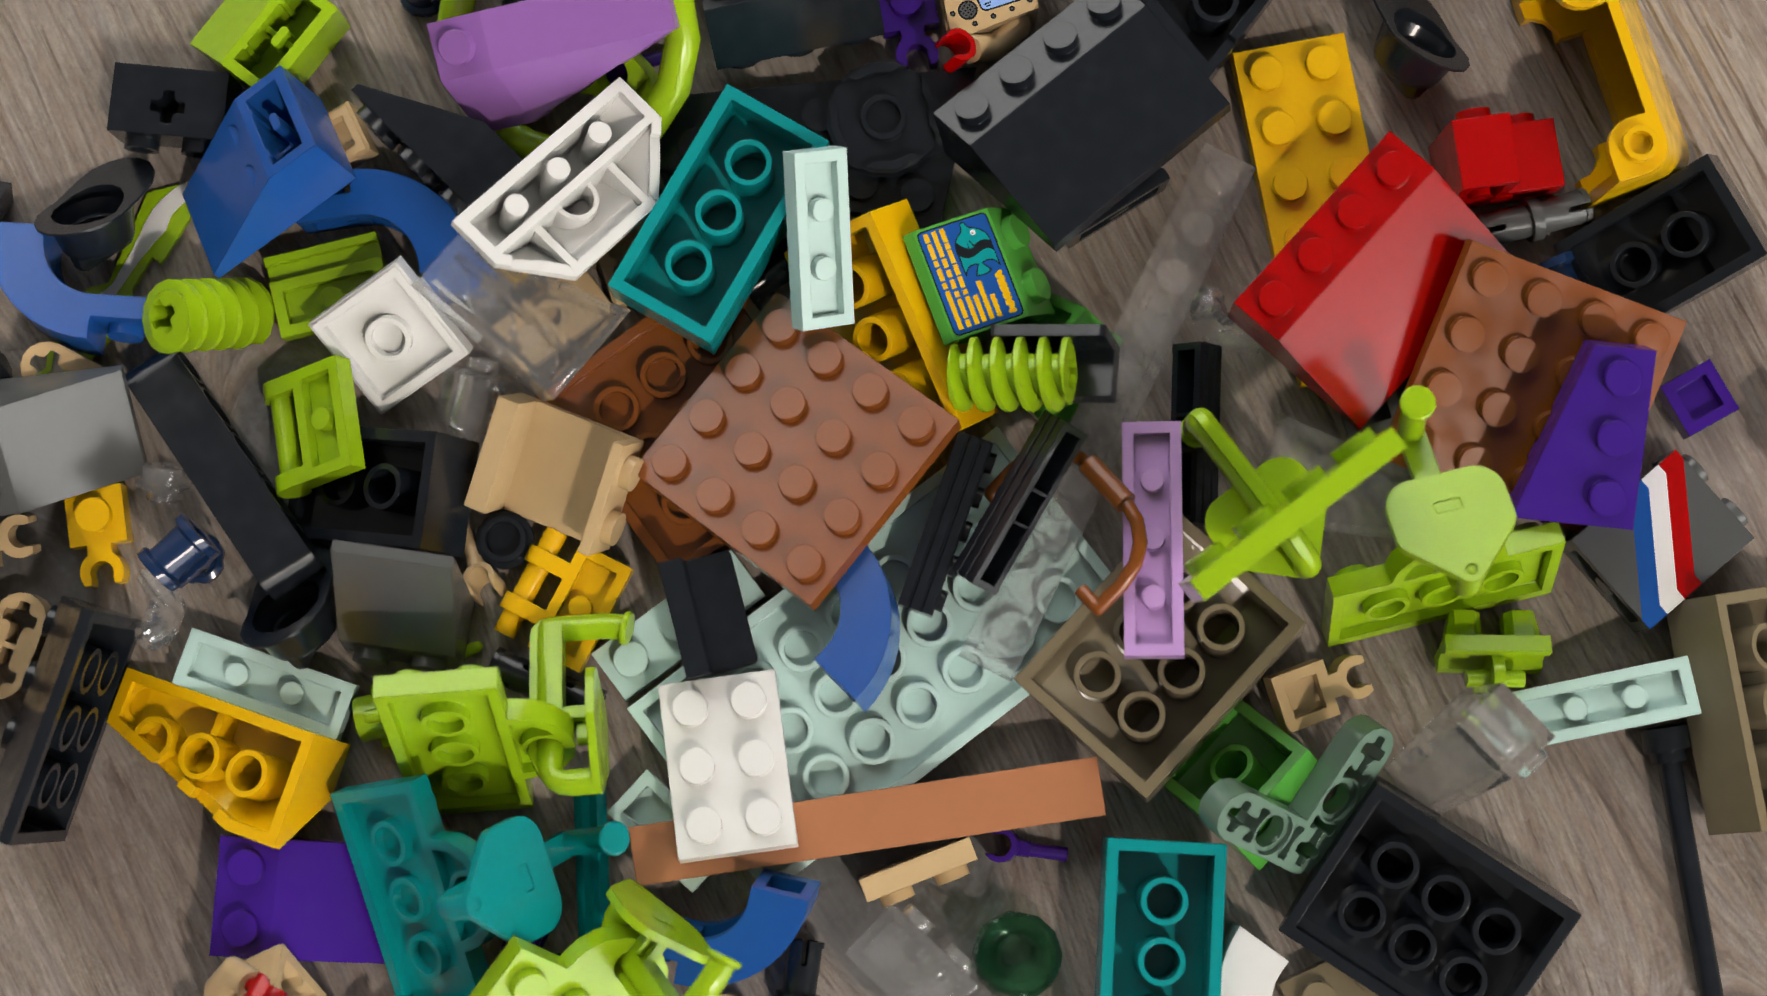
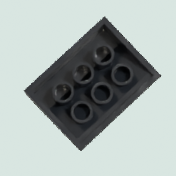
M1075 0L937 109L933 115L946 155L1057 252L1229 113L1231 106L1228 100L1140 0Z
M62 596L59 605H53L47 613L42 627V637L46 638L39 660L32 661L26 670L21 687L22 693H25L26 696L19 715H14L9 720L1 740V747L6 749L0 764V843L10 846L65 841L107 725L106 721L143 626V620L67 596Z
M1377 775L1323 858L1311 870L1278 929L1378 996H1527L1582 915L1571 899Z

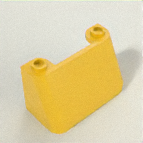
M1510 0L1519 26L1530 22L1542 24L1552 31L1555 44L1582 36L1614 128L1608 134L1606 142L1598 144L1592 149L1596 160L1593 170L1588 176L1574 184L1575 189L1585 188L1591 198V202L1581 204L1582 209L1596 208L1640 194L1688 165V145L1637 0Z

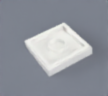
M402 256L395 259L314 317L308 324L332 355H339L350 359L353 381L381 415L467 356L473 349V345Z

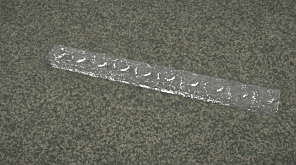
M1204 143L1112 333L1120 346L1116 403H1079L1069 423L1089 435L1080 450L1090 457L1096 455L1111 471H1113L1122 452V422H1136L1256 169L1255 166L1207 143ZM1073 462L1008 572L998 593L994 595L988 592L958 656L1009 681L1014 679L1101 496L1095 487L1080 473V467Z

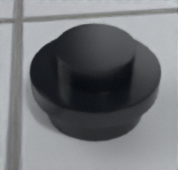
M507 511L498 512L487 517L480 525L476 535V547L479 555L492 567L502 570L514 569L525 563L524 557L530 545L535 544L534 532L530 524L520 515Z

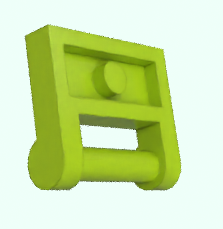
M332 355L263 384L264 402L266 405L271 406L280 472L274 478L277 497L285 499L303 497L310 494L312 488L366 469L351 361L349 358Z

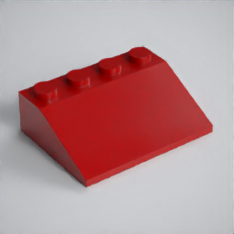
M1389 131L1233 302L1228 317L1360 431L1411 374L1466 238L1507 254L1509 253L1441 175Z

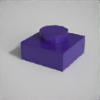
M1710 359L1659 387L1656 394L1683 440L1739 409Z

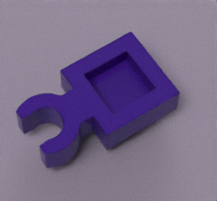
M879 0L885 32L883 35L884 39L899 36L901 39L896 49V63L907 66L908 69L907 55L914 50H920L927 55L930 70L937 69L939 60L938 48H935V42L925 35V31L939 29L940 22L935 0Z

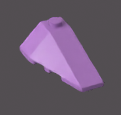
M524 0L427 24L441 83L468 117L484 121L493 131L538 121L552 112L551 109L574 94L582 92L594 84L593 82L618 65L626 63L680 27L674 0Z

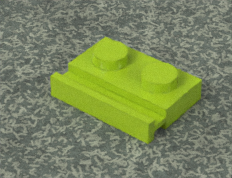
M376 231L263 258L264 265L268 271L269 287L281 339L288 342L316 335L308 326L314 317L386 267L380 245V236Z

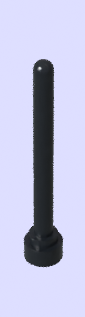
M1687 723L1641 729L1639 732L1643 754H1650L1652 765L1658 764L1699 996H1723L1682 761L1687 760L1685 749L1691 747Z

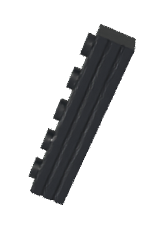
M1202 341L1172 344L1171 421L1182 422L1192 410L1203 407L1208 409L1220 423L1222 346ZM1181 439L1182 515L1195 526H1205L1206 511L1210 504L1218 498V467L1202 447H1190Z
M1044 410L1020 453L1016 456L1005 479L997 489L983 517L979 520L968 543L961 551L952 570L970 583L996 595L1089 435Z
M961 431L958 432L897 603L898 606L931 618L934 610L942 612L948 595V591L942 590L946 576L952 578L955 576L956 572L952 569L959 556L954 554L959 541L966 543L973 523L966 520L971 507L978 509L985 488L979 487L983 473L990 475L997 457V454L991 452L994 443Z

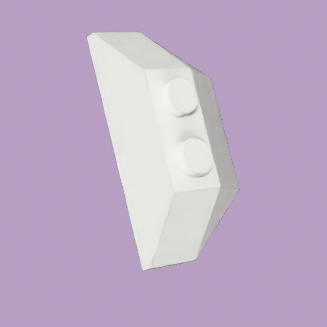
M618 77L452 221L451 226L494 268L576 281L650 214L659 199L662 117L621 77Z

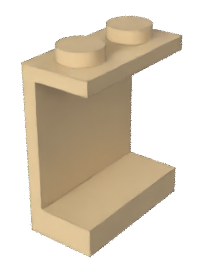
M522 392L500 395L493 410L464 506L484 514L504 509L546 527L549 526L563 534L580 540L578 552L586 556L608 550L610 546H614L623 533L626 514L622 513L628 491L631 492L640 480L638 474L644 460L639 457L645 441Z

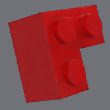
M1489 107L1470 108L1457 112L1455 120H1451L1428 147L1431 166L1470 209L1514 203L1528 196H1535L1537 199L1553 196L1565 186L1554 118L1535 120L1534 113L1510 115V112L1491 114Z

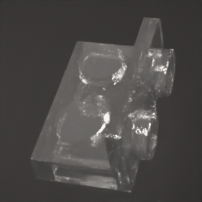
M911 902L903 910L894 903L888 906L845 952V955L888 996H968L969 994L972 995L979 987L978 982L971 976L978 966L954 943L946 950L937 944L928 935L935 925Z

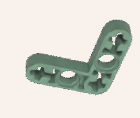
M1360 714L1353 716L1338 730L1289 806L1236 779L1225 778L1213 784L1204 794L1199 805L1198 813L1200 820L1224 840L1295 874L1308 872L1323 858L1388 760L1393 748V736L1388 729L1368 715ZM1338 784L1334 795L1323 804L1326 795ZM1232 807L1241 808L1237 817L1228 813ZM1273 816L1265 831L1256 837L1261 825Z

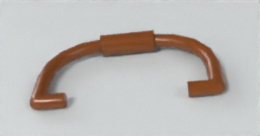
M1079 450L1073 463L1080 467V473L1118 512L1123 511L1130 522L1133 539L1129 561L1120 575L1099 597L1086 584L1081 585L1075 592V595L1094 615L1100 616L1129 588L1143 567L1148 540L1144 518L1134 503L1135 495L1096 455L1090 457ZM1015 459L985 489L984 496L989 503L994 498L997 489L1002 484Z

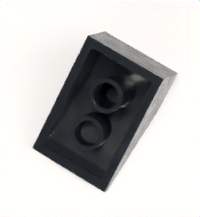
M1705 154L1554 244L1559 254L1572 251L1575 259L1571 264L1579 281L1666 314L1707 294L1767 260V237L1719 157L1712 154Z
M360 427L366 469L312 488V492L306 496L289 499L288 508L311 541L332 543L334 539L463 558L470 508L464 506V502L476 468L479 443L437 431Z

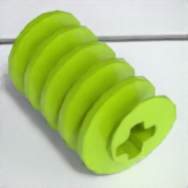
M252 277L166 279L156 284L148 293L143 306L142 324L148 342L159 353L174 354L176 352L191 353L193 351L207 352L210 350L243 349L251 344H263L270 336L274 324V305L268 290L262 283Z
M1047 336L1039 338L1035 353H1029L1024 337H1017L1015 339L1012 354H1006L1001 337H994L992 339L989 354L983 353L981 341L978 337H971L969 339L966 354H961L957 344L953 343L950 346L947 362V388L949 400L954 409L959 412L971 410L974 404L982 412L994 410L997 404L1004 412H1013L1017 410L1020 404L1027 412H1036L1040 410L1043 403L1050 412H1059L1063 410L1066 403L1071 405L1075 398L1078 374L1075 349L1070 336L1062 338L1058 353H1052Z

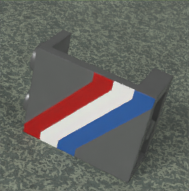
M1676 449L1654 460L1651 463L1654 467L1640 478L1633 530L1587 525L1578 531H1573L1565 538L1564 554L1634 633L1650 630L1754 539V536L1745 528L1748 521L1743 512L1729 499L1722 498L1720 500L1705 483L1708 480V475L1703 467L1687 454L1681 456Z

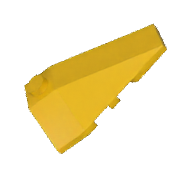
M129 667L126 668L106 721L146 759L157 763L177 781L178 784L176 786L188 797L195 798L214 815L212 819L224 830L279 850L331 801L330 794L334 793L351 746L342 741L236 706Z

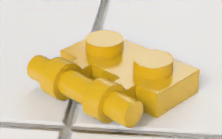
M548 526L537 546L530 545L524 557V560L528 561L513 592L507 590L499 604L504 609L493 629L514 639L524 619L535 624L541 619L548 617L613 613L635 570L601 552L586 556L579 553L577 549L571 563L557 557L567 536ZM548 573H551L562 580L545 610L535 605L533 601ZM599 639L566 642V667L582 673Z

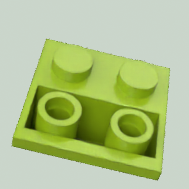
M224 0L193 38L190 45L223 71L229 72L247 89L280 65L301 83L305 84L351 28V25L338 7L328 0Z

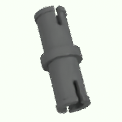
M1581 187L1571 192L1539 200L1535 196L1524 197L1518 201V205L1475 215L1486 228L1495 227V230L1491 233L1500 244L1525 238L1528 242L1532 243L1543 240L1546 233L1580 224H1590L1593 220V207L1569 212V208L1572 206L1591 202L1588 192L1585 188Z

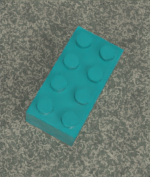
M726 84L609 281L608 287L614 298L715 355L787 232L783 151L829 146V141L731 85Z
M1102 836L1094 996H1221L1227 844Z

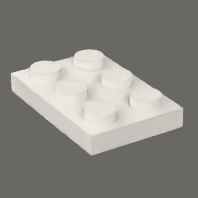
M775 669L658 685L679 862L682 864L799 847Z

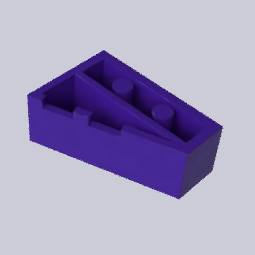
M1594 340L1583 341L1552 405L1553 410L1538 441L1534 442L1527 457L1528 461L1513 492L1509 494L1517 518L1633 530L1656 350L1644 345Z

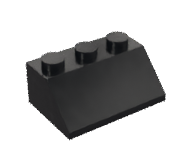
M702 0L717 70L730 67L745 69L756 65L759 61L781 56L801 57L810 54L815 49L837 44L858 45L866 42L870 37L885 34L879 0Z

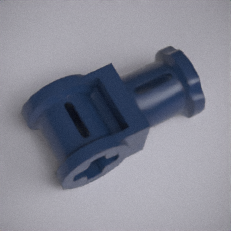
M181 513L175 519L177 526L151 549L143 547L137 553L138 558L148 571L172 592L177 588H183L188 583L208 584L217 579L224 569L225 550L220 542L214 537L207 535L184 513Z

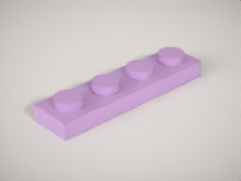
M1181 421L1122 422V482L1135 495L1134 503L1144 518L1148 540L1143 567L1129 588L1123 593L1124 658L1185 659L1184 591L1178 584L1183 580ZM1123 513L1124 568L1129 561L1133 539L1130 522Z

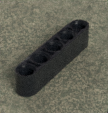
M156 351L125 373L131 392L257 581L274 600L280 599L325 567V563L284 500L277 497L276 488L183 352L165 354Z

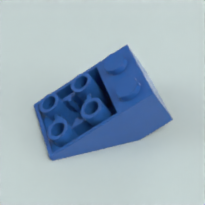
M280 65L234 99L182 195L215 276L220 278L356 179V176L322 99Z

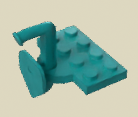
M427 774L347 786L330 794L395 996H469L490 968L482 948L483 944L496 938V936L509 942L513 935L532 943L551 932L558 924L562 912V900L553 867L576 855L599 852L609 856L621 855L629 846L630 841L627 827L622 822L615 820L608 821L600 826L558 831L543 839L539 828L531 819L524 816L509 817L482 831L477 842L464 833L444 830L436 798L432 792Z

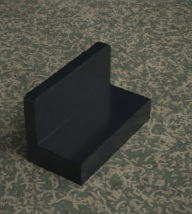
M991 325V340L994 337H1001L1006 354H1012L1017 337H1024L1029 353H1035L1039 338L1047 336L1052 353H1058L1062 338L1070 336L1075 349L1078 374L1073 403H1116L1120 346L1106 325Z
M722 551L686 561L680 557L658 563L686 678L692 681L754 665L758 658L731 553Z

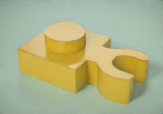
M122 483L111 484L64 499L69 546L74 550L87 549L88 556L83 560L80 567V578L83 585L88 588H97V571L105 563H109L112 566L115 583H128L130 568L127 561L118 554L117 544L134 542L127 485Z

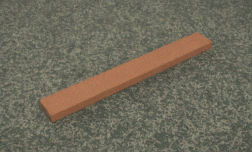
M1097 756L793 802L799 846L795 848L681 864L678 860L674 820L628 828L636 882L643 886L1106 815L1098 760Z

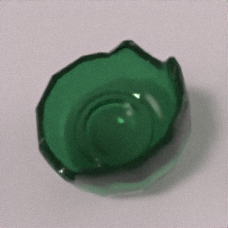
M1009 910L980 926L977 931L971 959L977 979L992 995L1039 996L1049 989L1058 978L1063 953L1056 932L1039 916Z

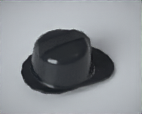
M1373 0L1383 19L1374 44V58L1384 70L1389 80L1406 98L1416 99L1420 97L1427 89L1434 87L1449 71L1465 72L1470 67L1469 58L1454 41L1441 16L1428 0Z
M121 158L107 162L80 178L55 203L38 214L34 221V226L38 233L55 237L62 251L70 257L73 265L79 271H89L132 242L135 234L133 205L152 185L155 170L149 161L142 158Z
M319 542L312 543L322 557L325 567L278 600H274L257 582L240 632L244 645L254 649L264 648L271 656L288 661L299 670L309 667L316 650L331 638L337 626L336 613L329 596L333 579L331 550L328 546Z

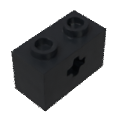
M115 62L107 130L124 143L126 150L132 152L158 154L160 146L181 148V154L202 159L234 99L242 94L243 87L229 72ZM178 104H180L184 108V114H174L170 123L165 119L166 113H176Z

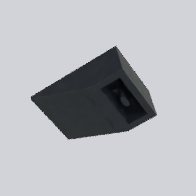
M360 84L351 89L363 104L356 113L368 125L367 127L391 151L400 144L402 148L397 154L430 190H433L440 183L444 188L438 194L457 216L523 160L484 121Z

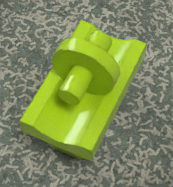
M1453 609L1447 615L1444 623L1443 638L1434 656L1435 673H1464L1465 687H1484L1488 704H1502L1506 688H1524L1526 685V674H1540L1544 657L1550 656L1552 653L1551 635H1540L1535 614L1532 610H1510L1504 612L1499 619L1500 635H1481L1479 612L1475 610Z

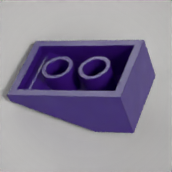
M237 834L220 836L209 956L250 958L273 946L284 944L298 961L385 964L346 842L291 838L279 850Z

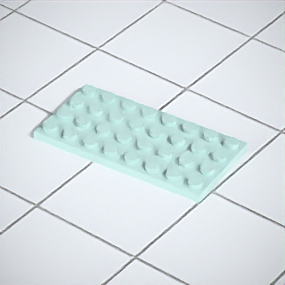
M995 427L981 438L994 443L991 452L997 454L991 474L983 473L979 487L985 489L1018 455V452L998 427ZM946 466L910 492L867 545L884 570L893 588L897 603ZM984 494L979 508L971 507L966 521L972 522L973 525L967 542L959 541L954 554L956 556H959L965 548L979 520L990 505ZM1052 497L996 595L970 583L955 573L954 578L946 576L942 590L948 591V595L942 612L934 610L932 618L898 606L900 641L896 662L884 689L866 712L814 660L829 644L839 623L840 598L836 585L815 611L787 590L783 589L747 617L758 658L757 662L754 665L699 679L775 669L793 802L915 784L1029 696L1014 678L1083 604L1075 595L1076 590L1081 585L1086 584L1094 592L1111 572ZM682 666L658 685L690 680L686 678L684 666ZM657 685L628 707L627 710L667 762ZM816 859L748 870L755 879L758 878L764 868L797 875Z

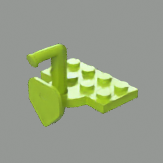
M1421 385L1411 386L1401 394L1399 400L1401 410L1397 434L1407 445V448L1401 452L1411 480L1395 486L1386 499L1385 515L1396 548L1390 552L1384 564L1371 567L1363 564L1350 565L1337 571L1334 576L1327 577L1321 630L1328 648L1447 618L1449 611L1453 609L1479 611L1552 592L1566 543L1559 522L1539 525L1536 522H1526L1515 526L1517 515L1506 485L1502 478L1489 468L1473 465L1440 472L1425 431L1427 418L1434 413L1436 407V398L1427 387Z
M1202 407L1192 410L1181 422L1182 441L1190 447H1202L1232 487L1216 498L1208 507L1204 525L1212 544L1183 565L1190 575L1178 584L1193 603L1209 599L1244 571L1300 579L1317 576L1322 567L1320 555L1327 508L1407 448V445L1393 427L1377 434L1368 427L1362 432L1359 431L1330 453L1336 464L1325 472L1320 465L1307 471L1301 463L1289 457L1271 458L1255 469L1208 409Z
M626 611L624 614L596 613L544 618L535 623L530 632L529 699L507 698L498 667L464 665L456 670L421 672L409 669L396 672L394 675L373 676L372 698L402 777L427 774L440 815L533 808V784L531 778L539 777L549 790L559 795L582 796L603 794L609 775V737L606 705L596 667H586L585 705L566 706V642L613 639L619 640L621 645H628L634 631V613ZM577 731V745H588L590 768L564 769L575 757Z
M626 879L612 885L606 892V897L609 899L610 904L604 913L601 928H597L576 939L560 956L513 935L469 996H679L668 980L669 970L663 956L666 948L705 965L684 996H719L730 980L734 970H740L742 964L711 949L694 926L641 884L632 879Z

